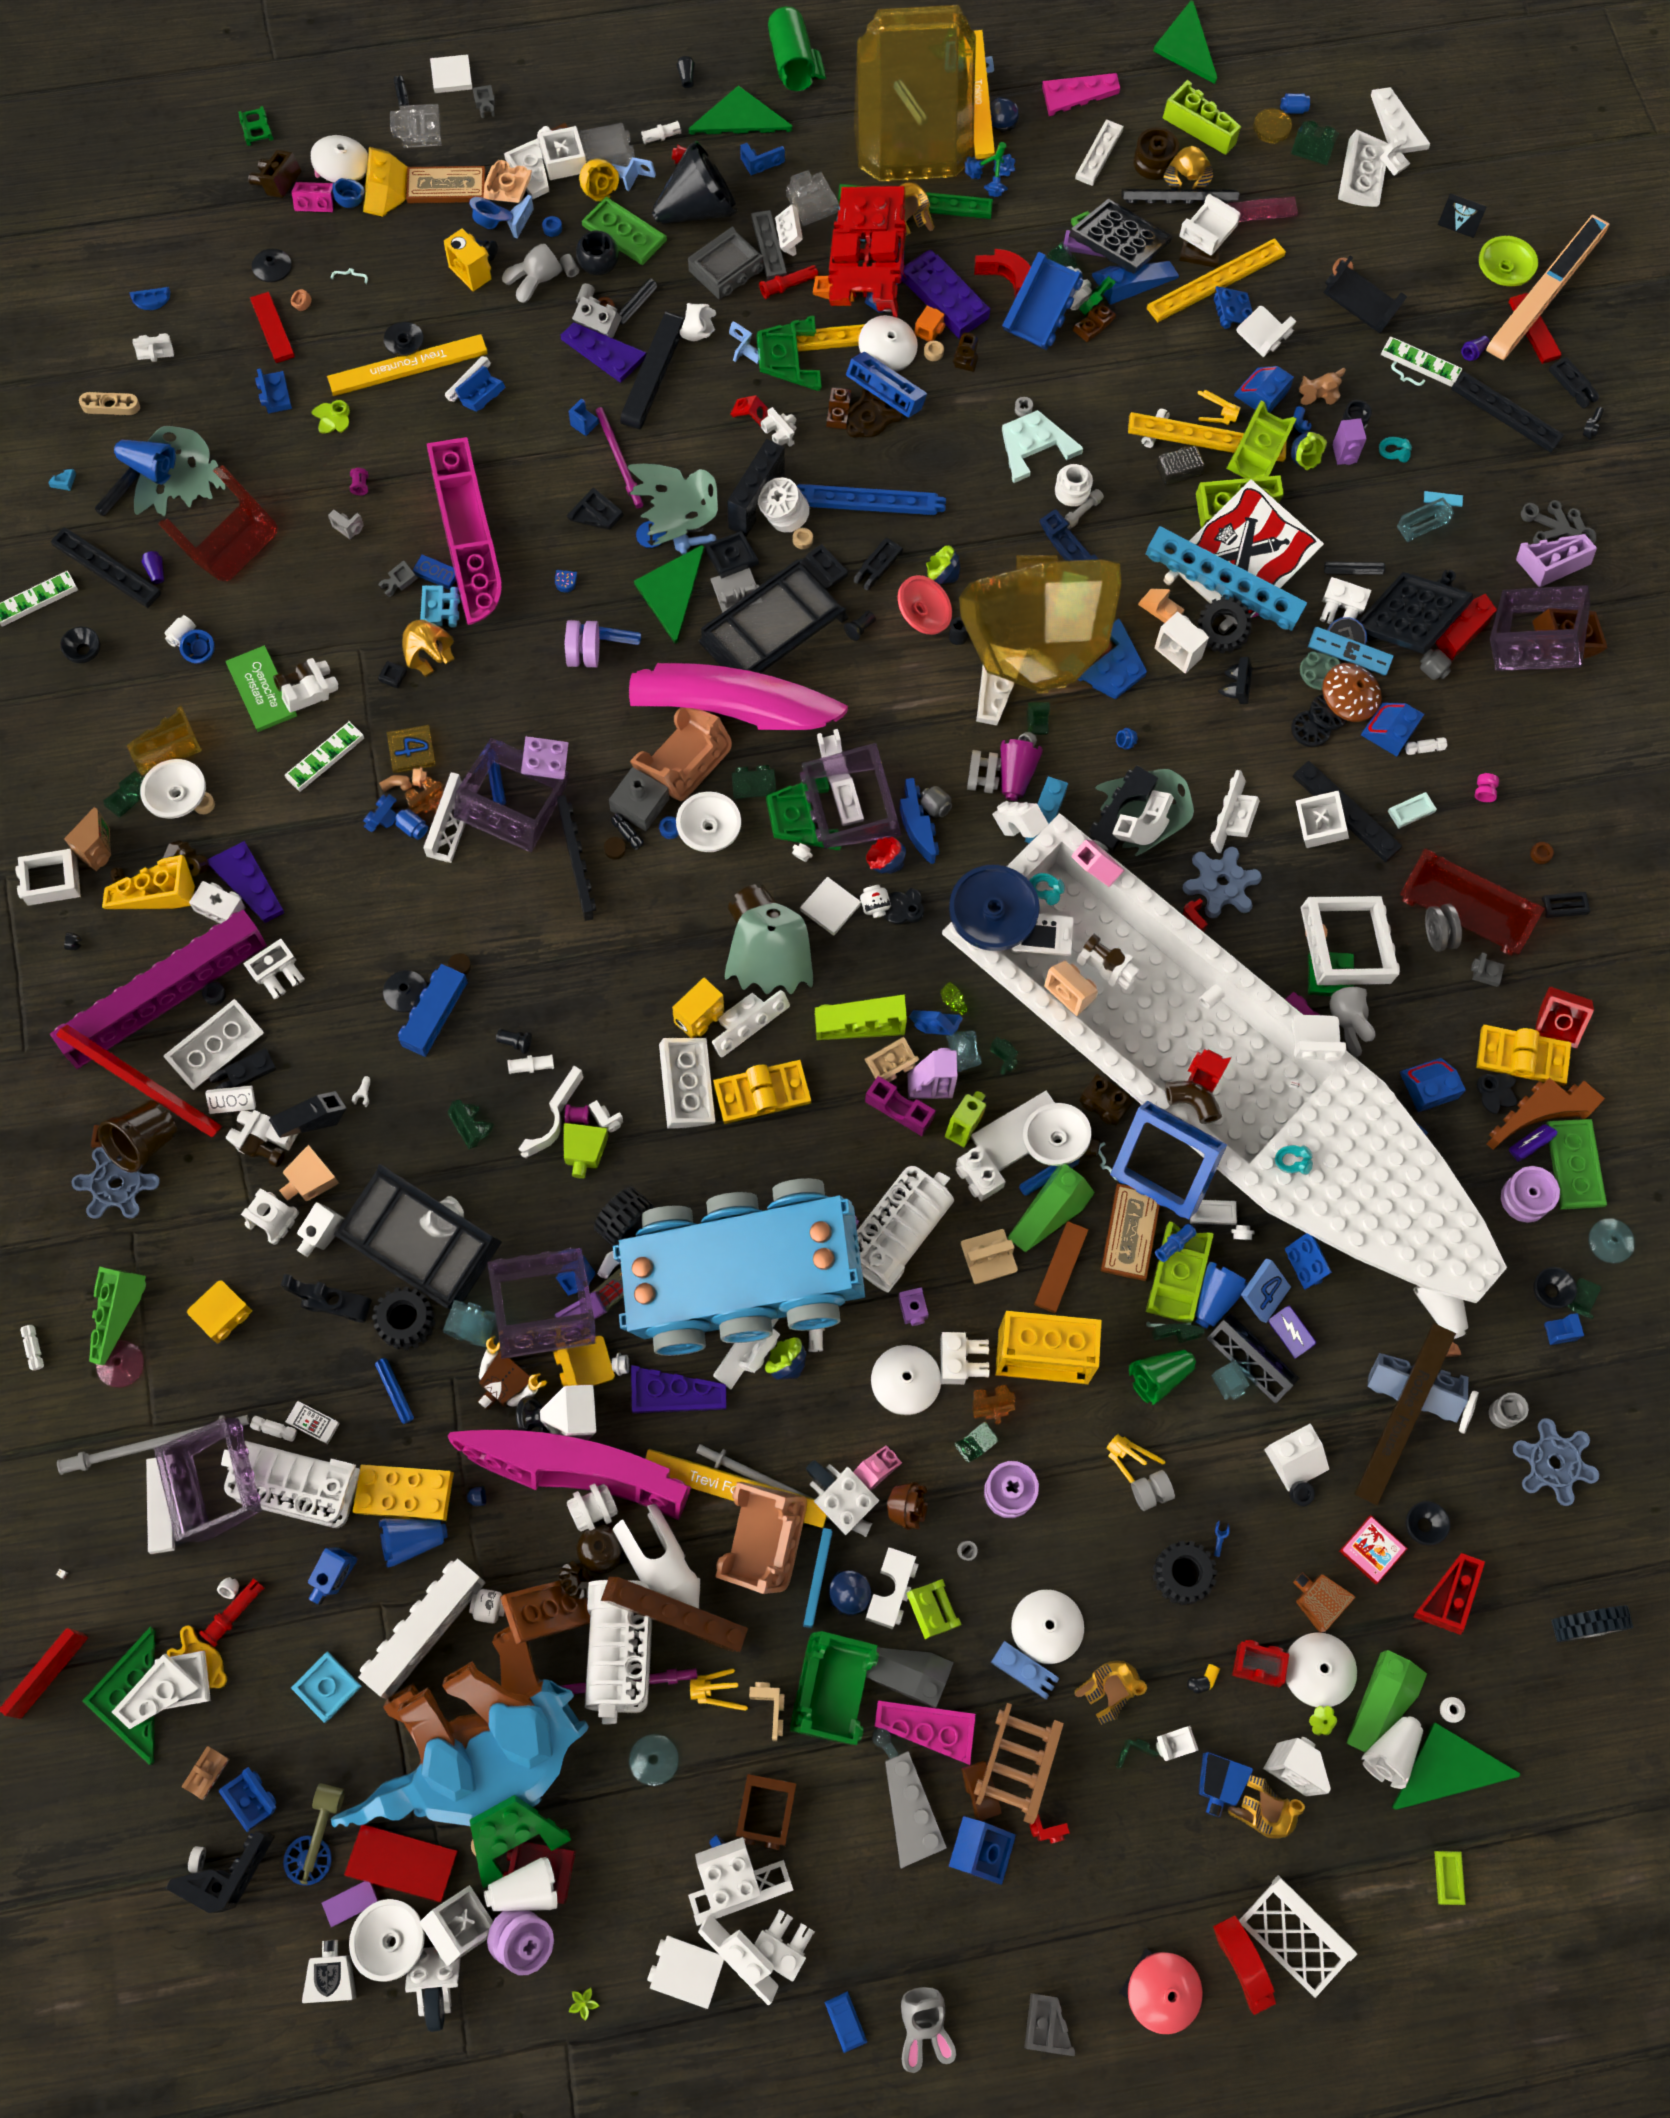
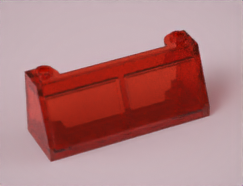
M1426 848L1419 855L1399 894L1403 897L1401 901L1411 906H1414L1416 903L1426 909L1432 906L1440 908L1444 904H1452L1458 913L1462 927L1502 946L1500 951L1510 956L1513 953L1520 954L1545 909L1441 856L1438 857V855Z

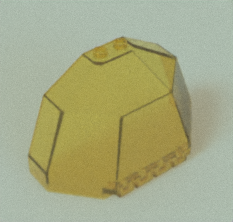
M1104 559L1053 561L1047 563L1045 567L1040 563L1028 568L1013 570L1010 573L1006 572L994 575L992 578L987 577L969 583L959 597L961 619L987 673L1030 688L1041 694L1049 692V689L1065 688L1067 684L1075 682L1109 646L1121 589L1120 564Z

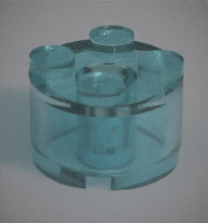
M454 1300L443 1331L455 1339L471 1342L470 1344L486 1347L487 1340L490 1339L498 1315L490 1311H480L482 1307L477 1304L468 1302L467 1305Z

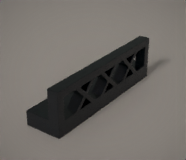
M1231 1313L1207 1337L1221 1353L1275 1404L1300 1379ZM1221 1329L1229 1336V1344L1221 1343L1215 1337ZM1234 1348H1242L1246 1352L1247 1360H1239L1235 1356ZM1252 1365H1260L1264 1370V1376H1256L1252 1372ZM1269 1381H1277L1283 1387V1390L1276 1395L1270 1389Z

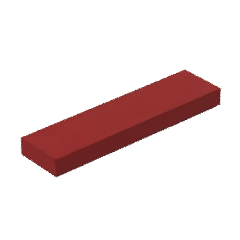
M269 292L250 297L275 363L294 358L293 350Z
M1529 293L1510 298L1509 304L1513 312ZM1540 315L1527 331L1526 336L1539 360L1544 364L1560 359L1562 354Z

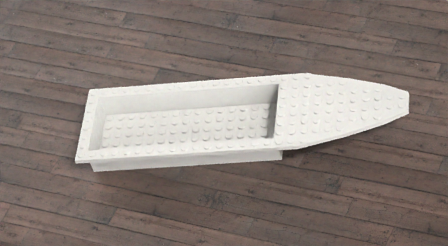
M1060 813L1007 867L1018 871L1029 881L1034 875L1039 873L1049 874L1063 881L1065 892L1060 894L1059 902L1055 905H1048L1044 899H1039V914L1074 917L1071 956L1013 951V948L1002 951L983 950L965 941L957 933L952 922L943 930L942 934L1141 1105L1149 1101L1227 1144L1217 1170L1271 1215L1371 1266L1424 1289L1477 1303L1507 1268L1484 1219L1443 1157L1386 1083L1348 1051L1337 1061L1294 1059L1293 1018L1295 1015L1303 1014L1110 854L1108 855L1125 870L1110 887L1087 872L1071 856L1085 840L1091 839ZM1044 881L1039 882L1036 886L1038 891L1054 890ZM1094 933L1101 938L1100 944L1108 949L1119 948L1124 956L1127 953L1133 956L1131 963L1139 969V972L1127 990L1118 983L1114 987L1108 984L1109 980L1103 979L1099 971L1089 963H1086L1083 967L1076 962L1079 954L1084 949L1085 943ZM1065 960L1069 964L1075 965L1079 969L1080 974L1086 980H1091L1098 990L1095 1000L1078 1016L1072 1013L1044 987L1049 969ZM1216 984L1224 991L1225 996L1211 1009H1207L1201 1004L1199 997ZM1204 1049H1209L1223 1056V1059L1232 1057L1212 1093L1219 1105L1222 1117L1208 1124H1201L1199 1122L1197 1112L1193 1106L1187 1103L1169 1105L1165 1095V1083L1188 1081L1191 1075L1188 1069L1197 1052L1202 1053ZM1291 1080L1299 1081L1300 1085H1298L1297 1089L1289 1086ZM1290 1145L1307 1146L1313 1156L1311 1159L1313 1162L1312 1170L1307 1175L1301 1172L1286 1173L1281 1171L1275 1162V1155L1278 1150ZM1193 1148L1204 1158V1154L1201 1151ZM1286 1154L1282 1161L1286 1166H1291L1295 1162H1301L1304 1158L1295 1157L1293 1154Z

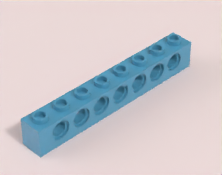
M1161 526L1156 531L1145 554L1152 561L1165 564L1171 571H1178L1184 574L1190 581H1197L1203 584L1206 589L1222 594L1225 599L1232 597L1234 601H1241L1242 605L1246 606L1248 610L1257 612L1263 619H1270L1276 622L1282 629L1292 631L1307 602ZM1171 549L1174 551V554H1168L1165 550ZM1188 558L1193 563L1188 564L1183 559ZM1202 568H1208L1211 573L1203 572ZM1220 578H1227L1229 583L1222 582ZM1239 587L1246 588L1248 592H1241ZM1257 597H1264L1266 602L1259 601ZM1276 606L1283 607L1285 611H1278L1276 609Z

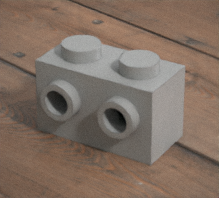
M581 297L572 319L579 325L613 339L622 317L617 313L618 309L607 304L604 307L600 305L599 300L593 297H589V299Z

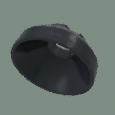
M80 626L68 630L63 635L60 648L68 660L74 663H86L94 659L99 653L100 640L94 630ZM87 646L90 648L87 654H78V650L81 647Z
M1550 1267L1537 1275L1533 1290L1537 1300L1542 1305L1551 1309H1561L1574 1301L1577 1285L1574 1278L1567 1271L1558 1267ZM1547 1285H1552L1556 1288V1297H1549L1545 1293Z
M1423 1501L1415 1504L1407 1513L1406 1529L1411 1538L1417 1543L1427 1546L1436 1545L1448 1536L1450 1519L1447 1512L1440 1505L1430 1501ZM1424 1518L1430 1522L1431 1529L1429 1532H1422L1419 1529L1418 1521Z

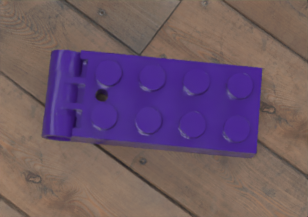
M927 250L904 266L901 281L926 305L944 313L945 325L958 339L961 338L963 333H969L989 319L990 308L932 250Z

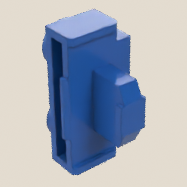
M383 794L375 804L378 806L375 812L370 811L363 821L366 823L364 827L373 832L379 823L385 828L392 826L396 821L395 817L397 814L390 808L397 800L390 794L387 796Z

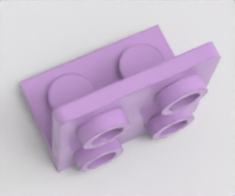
M526 736L521 773L564 779L568 742Z

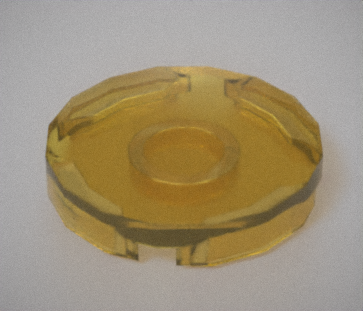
M1264 109L1255 117L1253 129L1254 132L1256 131L1259 139L1268 143H1278L1279 140L1283 139L1284 141L1287 139L1291 132L1292 122L1290 117L1279 109Z

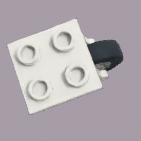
M815 1460L806 1467V1471L814 1479L809 1485L819 1494L814 1502L845 1535L879 1502V1499L848 1467L842 1473H839L830 1464L823 1468Z
M435 1947L423 1948L417 1963L407 1973L405 1986L406 1992L417 1993L419 2016H425L427 2029L431 2032L443 2030L445 2013H451L450 1988L458 1987L460 1958L447 1967Z

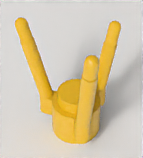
M1204 390V392L1198 391L1199 395L1222 406L1221 416H1224V418L1199 417V421L1223 423L1229 425L1230 421L1235 423L1241 407L1229 403L1207 390Z
M1119 1434L1112 1439L1106 1448L1111 1452L1108 1456L1117 1464L1130 1483L1135 1480L1118 1457L1120 1456L1123 1459L1129 1454L1143 1465H1147V1461L1132 1451L1131 1448L1154 1461L1165 1464V1460L1134 1444L1125 1436L1121 1437Z
M733 1668L709 1675L697 1676V1679L690 1680L691 1700L698 1699V1704L707 1703L744 1711L748 1709L745 1705L707 1698V1696H711V1690L738 1687V1683L711 1684V1681H708L734 1673L735 1670Z

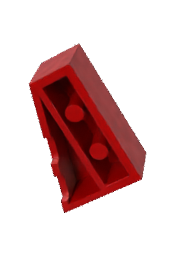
M1484 594L1475 598L1436 641L1438 648L1452 661L1490 623L1497 611L1488 596Z
M1461 1553L1417 1610L1414 1618L1461 1635L1465 1629L1485 1561Z

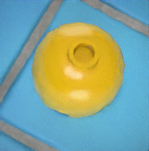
M590 160L580 171V186L583 192L595 201H602L605 197L610 198L609 194L613 190L616 191L618 187V171L606 160Z

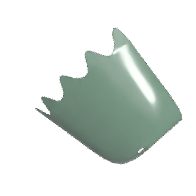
M1170 769L1148 771L1158 777V784L1154 791L1171 794L1176 800V804L1173 805L1171 803L1166 815L1170 821L1160 837L1154 842L1147 845L1124 842L1123 848L1139 847L1135 856L1146 852L1179 831L1193 817L1194 808L1188 784L1182 776ZM1124 777L1101 783L1095 787L1097 790L1103 791L1108 795V799L1100 808L1101 811L1106 804L1110 806L1114 800L1112 798L1113 793L1117 787L1122 788L1125 783ZM1178 784H1182L1185 789L1184 797L1178 792ZM1149 798L1146 802L1133 801L1126 804L1119 811L1117 818L1119 819L1120 814L1139 818Z
M770 903L747 910L740 917L734 932L725 969V980L729 979L732 975H736L743 990L751 983H756L765 994H769L779 985L784 986L789 994L794 993L800 982H805L809 987H812L813 970L807 927L802 917L791 909L777 903ZM770 909H776L781 914L777 918H771L767 916L766 912ZM768 926H775V930L769 931Z

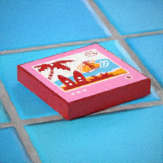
M1370 1515L1339 1552L1374 1584H1378L1408 1548Z

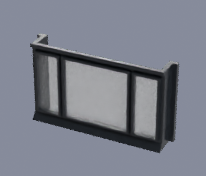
M797 559L701 628L702 638L698 641L720 666L761 674L836 618L841 623H844L848 620V616L846 615V608L841 607Z
M381 1164L378 1165L377 1171L337 1232L335 1231L334 1233L335 1236L445 1308L455 1312L459 1310L502 1243L496 1237L489 1235Z

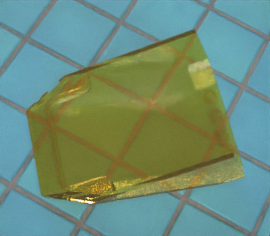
M959 5L878 9L874 19L868 24L867 31L857 41L854 133L858 167L878 181L955 177L965 168L967 157H973L976 34L971 30L968 20L963 16Z

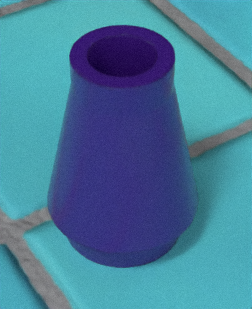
M1482 336L1466 342L1461 350L1464 359L1468 361L1476 360L1490 343L1489 338Z
M156 551L143 554L141 562L152 583H163L162 556Z

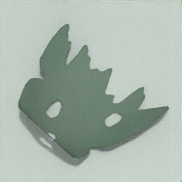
M163 426L150 437L147 442L168 443L175 450L181 449V454H176L174 469H169L168 474L171 476L163 484L165 488L162 494H157L156 492L157 483L140 474L134 496V512L138 515L154 504L157 513L165 516L167 498L169 496H172L173 499L178 495L181 496L188 507H191L192 501L198 495H201L203 498L212 499L209 481L217 489L221 486L225 490V482L220 468L215 460H212L209 464V448L198 433L190 429ZM167 432L174 433L176 440L173 442L165 441L163 435ZM192 456L196 462V467L194 468L188 464V458Z
M644 463L628 466V469L643 481V484L633 487V491L630 494L654 497L651 503L655 506L641 515V517L648 518L650 522L654 523L647 535L668 531L665 535L657 538L659 541L653 545L680 537L688 532L686 531L687 529L699 528L716 516L718 511L716 480L706 470L699 469L695 473L690 474L685 480L681 471L672 467ZM710 484L713 486L712 497L709 496L708 492ZM665 485L667 486V491L658 492L655 486ZM702 499L705 500V505L701 504ZM692 511L698 513V516L695 518L686 519L685 517Z

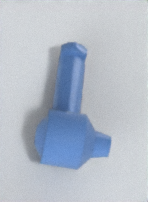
M684 534L673 540L675 549L680 551L681 555H684L690 546L708 544L716 541L717 538L714 534L691 538Z

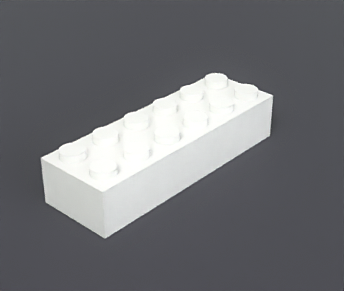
M458 1558L455 1562L450 1561L442 1571L444 1575L439 1581L435 1580L426 1590L428 1593L422 1601L418 1600L410 1609L411 1615L406 1621L401 1620L393 1630L395 1634L389 1641L386 1639L380 1644L376 1657L372 1661L369 1659L361 1667V1675L358 1678L380 1697L388 1699L398 1690L469 1604L473 1593L477 1594L486 1583Z

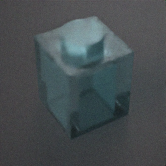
M1236 1360L1216 1370L1211 1375L1225 1400L1230 1397L1236 1400L1246 1394L1244 1390L1249 1386V1383Z

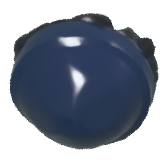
M1004 97L992 100L990 102L992 127L1001 133L1015 129L1019 117L1016 104Z
M852 1570L835 1573L829 1587V1601L831 1606L838 1609L839 1615L855 1616L863 1614L870 1605L873 1591L866 1576Z

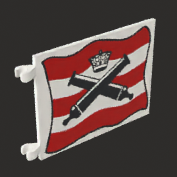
M1250 480L1189 540L1278 588H1281L1324 545L1253 480ZM1188 558L1183 559L1188 564L1193 563ZM1202 568L1203 572L1211 573L1208 568ZM1170 570L1163 580L1167 585H1171L1179 575L1210 604L1212 600H1221L1220 597H1223L1222 594L1216 591L1206 589L1203 584L1197 581H1190L1184 574L1178 571L1173 572ZM1220 578L1222 582L1229 583L1227 578ZM1239 587L1241 592H1248L1246 588ZM1257 597L1259 601L1266 602L1264 597ZM1248 610V613H1250V616L1252 618L1256 612L1253 610ZM1224 615L1226 619L1218 628L1221 634H1225L1233 624L1237 627V620L1234 617Z

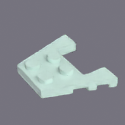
M1038 410L1002 425L1013 483L1030 476V470L1023 458L1054 445L1058 446L1066 460L1083 453L1081 445Z

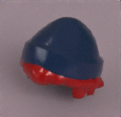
M894 837L879 838L876 844H873L869 849L866 861L870 869L878 873L891 874L903 868L906 848Z

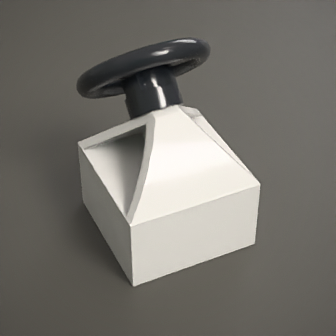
M593 1385L564 1386L544 1407L533 1396L523 1397L516 1409V1421L519 1431H532L533 1428L539 1427L538 1432L545 1433L547 1428L551 1434L589 1440L596 1433ZM529 1403H531L535 1407V1409L531 1410ZM523 1411L526 1414V1426L523 1420Z

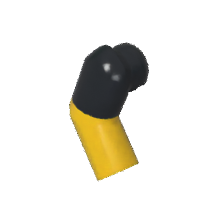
M1209 1664L1204 1676L1197 1679L1195 1677L1188 1679V1689L1198 1694L1211 1690L1220 1668Z

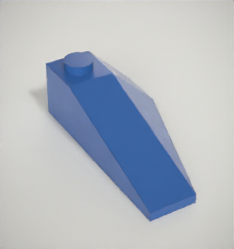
M1170 261L1146 263L1135 274L1126 271L1120 265L1109 266L1092 273V277L1098 286L1108 276L1116 282L1103 294L1110 305L1179 278L1177 271Z

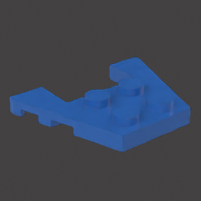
M1119 618L1104 631V634L1116 647L1091 667L1087 668L1074 654L1059 664L1060 671L1064 673L1067 671L1074 675L1075 679L1088 682L1093 685V688L1115 700L1145 677L1147 673Z

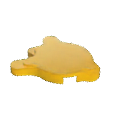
M184 1626L180 1631L182 1648L180 1650L171 1648L167 1651V1655L172 1657L205 1651L209 1690L224 1687L227 1683V1676L224 1673L220 1653L211 1645L201 1642L192 1626Z

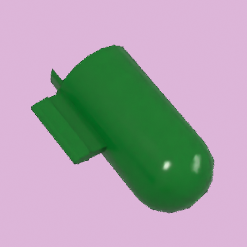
M791 6L776 9L769 17L768 32L778 75L784 86L792 91H801L813 83V77L826 79L821 54L818 50L811 49L805 21L801 13Z

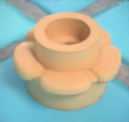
M422 767L420 769L414 768L412 785L421 788L422 784H426L427 772L423 771Z

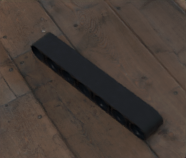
M667 311L664 313L623 408L620 419L621 424L642 429L681 338L679 332L685 320L684 316Z

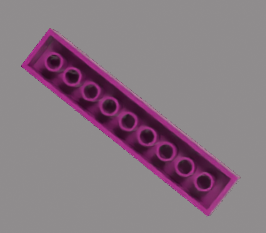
M244 909L240 912H235L223 923L214 925L206 934L194 938L184 948L175 950L164 961L155 963L150 970L136 975L125 986L116 988L105 999H99L91 1008L77 1013L66 1024L57 1026L50 1035L64 1056L76 1069H79L92 1059L58 1038L56 1034L60 1028L69 1025L105 1050H108L205 987L208 983L213 982L267 947V944Z

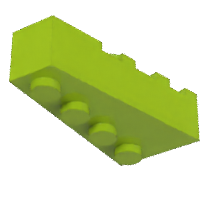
M1187 80L1167 100L1163 119L1226 155L1236 145L1241 126L1228 114L1217 110V105L1213 101L1208 102L1203 97L1204 94L1199 89L1194 90L1191 87L1192 83Z

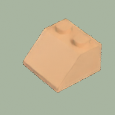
M1065 960L1052 966L1048 971L1044 987L1076 1016L1095 1000L1098 993L1096 985L1091 980H1086L1075 965L1069 964Z

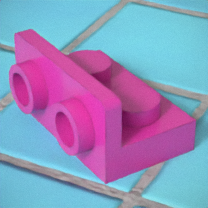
M296 182L292 190L294 210L333 212V183Z

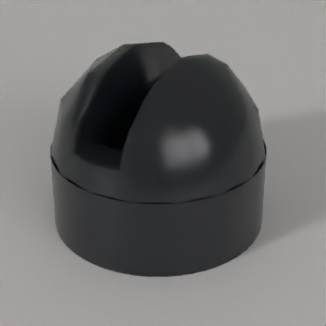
M67 932L64 943L65 950L79 949L81 944L76 942L82 941L81 937L75 933Z

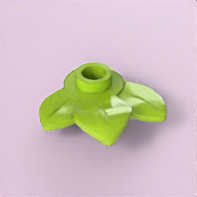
M336 400L332 404H320L311 412L312 415L321 419L318 427L320 433H330L335 429L342 433L349 426L348 416L350 408L342 400Z

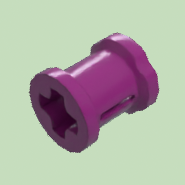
M363 468L351 469L350 477H352V484L350 485V492L360 496L367 494L368 486L366 485V479L368 478V471Z
M566 1104L565 1123L570 1124V1122L589 1125V1105H585V1107H571L570 1104Z

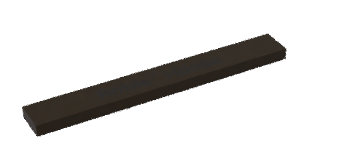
M1432 1324L1354 1493L1356 1496L1378 1505L1456 1336L1455 1332L1438 1324Z

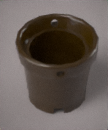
M756 884L743 888L734 895L737 901L734 904L730 901L728 910L736 924L747 910L770 903H777L764 885L761 884L762 888H758ZM770 909L766 912L767 916L771 918H777L781 914L776 909ZM768 926V930L774 931L775 926Z
M154 1100L146 1101L119 1117H111L99 1125L98 1137L102 1148L112 1162L122 1170L130 1173L138 1172L146 1165L154 1153L175 1137L172 1136L177 1132L175 1121L168 1110L161 1112L157 1108L161 1105L159 1102Z

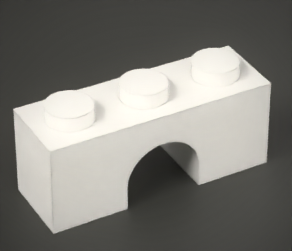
M1005 801L992 814L1006 836H1015L1021 832L1023 837L1034 838L1048 825L1039 806L1034 803Z
M888 1548L880 1574L889 1576L894 1581L895 1591L887 1597L873 1594L865 1620L893 1629L895 1624L900 1625L904 1612L900 1610L902 1600L907 1602L908 1597L906 1593L911 1590V1587L907 1586L909 1577H915L919 1565L914 1563L916 1556Z

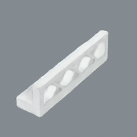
M450 773L423 847L427 857L452 863L478 790V785L461 781L459 774ZM460 788L471 790L470 795L461 800L458 795ZM462 806L463 814L454 818L451 814L452 810ZM454 824L457 828L456 833L447 837L445 834L446 828ZM448 843L450 847L448 855L437 853L440 846Z
M784 1860L754 1871L756 1879L762 1882L759 1887L761 1896L712 1913L710 1908V1910L699 1913L695 1898L707 1895L705 1889L689 1894L697 1926L701 1925L709 1914L717 1919L793 1891ZM781 1867L785 1882L774 1885L766 1881L770 1870ZM766 1872L764 1879L756 1876ZM764 1883L771 1886L770 1888L762 1890Z

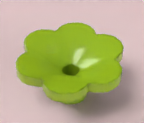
M1318 1706L1315 1709L1314 1714L1309 1719L1310 1725L1313 1726L1312 1731L1314 1734L1329 1735L1337 1723L1332 1707L1326 1706L1324 1708Z

